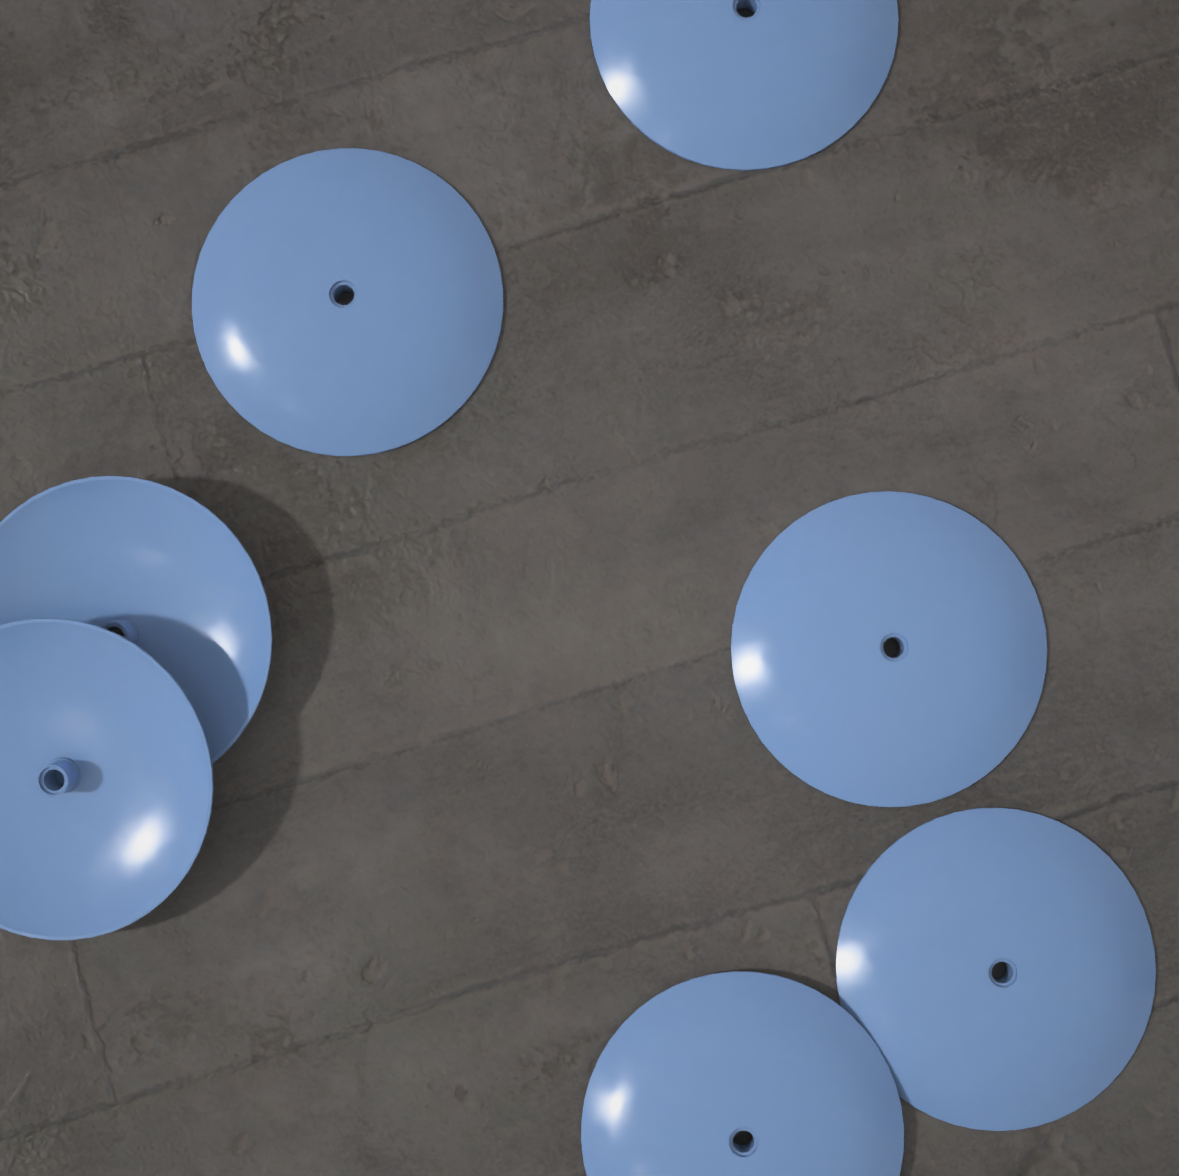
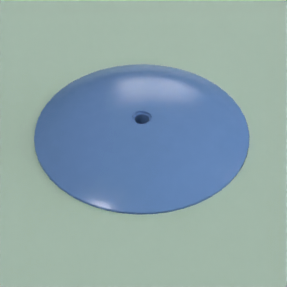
M591 0L590 34L594 57L601 78L622 113L645 136L665 150L683 159L724 170L751 171L785 166L808 158L839 140L863 117L878 96L888 76L898 37L899 17L897 0ZM746 8L751 10L754 15L745 18L740 16L737 10Z
M337 148L316 151L283 162L261 174L230 201L208 233L199 255L192 288V318L199 352L209 375L228 403L244 419L277 441L300 450L330 456H363L397 449L422 438L446 422L466 403L483 379L496 351L503 318V285L496 252L486 229L474 210L451 185L421 165L397 155L360 148ZM344 291L354 293V299L348 305L337 303L338 296Z
M122 476L88 477L49 488L18 506L0 522V626L15 621L35 618H59L96 625L111 632L116 627L120 628L124 633V638L135 643L154 657L184 690L203 726L210 749L212 764L226 753L241 736L261 701L269 675L273 640L271 614L260 575L251 557L227 525L208 508L171 487L149 480ZM55 770L54 776L56 781L64 785L63 774Z
M894 491L868 492L847 496L810 511L787 527L765 549L753 566L736 605L731 635V661L736 690L752 728L771 754L791 773L808 785L848 802L878 807H906L930 803L951 796L971 786L986 776L1011 752L1026 731L1042 693L1046 674L1047 639L1042 609L1027 572L1010 548L990 528L969 513L932 497ZM888 638L895 639L899 644V653L894 658L888 657L883 650L884 642Z
M35 618L1 625L0 928L26 937L45 940H77L113 932L130 925L161 904L184 879L201 850L210 822L214 793L213 766L203 726L195 708L173 676L154 657L119 634L96 625L59 618ZM55 770L63 774L64 785L56 781L54 776Z
M994 807L953 812L926 822L899 838L877 858L858 883L845 911L837 942L836 983L840 1006L856 1019L878 1046L889 1066L899 1097L934 1118L970 1129L1009 1131L1037 1127L1058 1120L1092 1101L1114 1081L1135 1053L1145 1032L1155 994L1156 963L1151 929L1139 898L1124 873L1105 852L1078 831L1054 819L1018 809ZM998 962H1005L1007 969L1005 975L1000 979H993V966Z
M729 971L712 973L676 984L648 1000L622 1023L599 1056L590 1077L581 1118V1145L587 1176H900L904 1152V1123L901 1102L889 1066L878 1046L850 1013L829 997L795 980L755 971ZM739 1131H748L752 1134V1140L746 1145L735 1143L733 1137Z

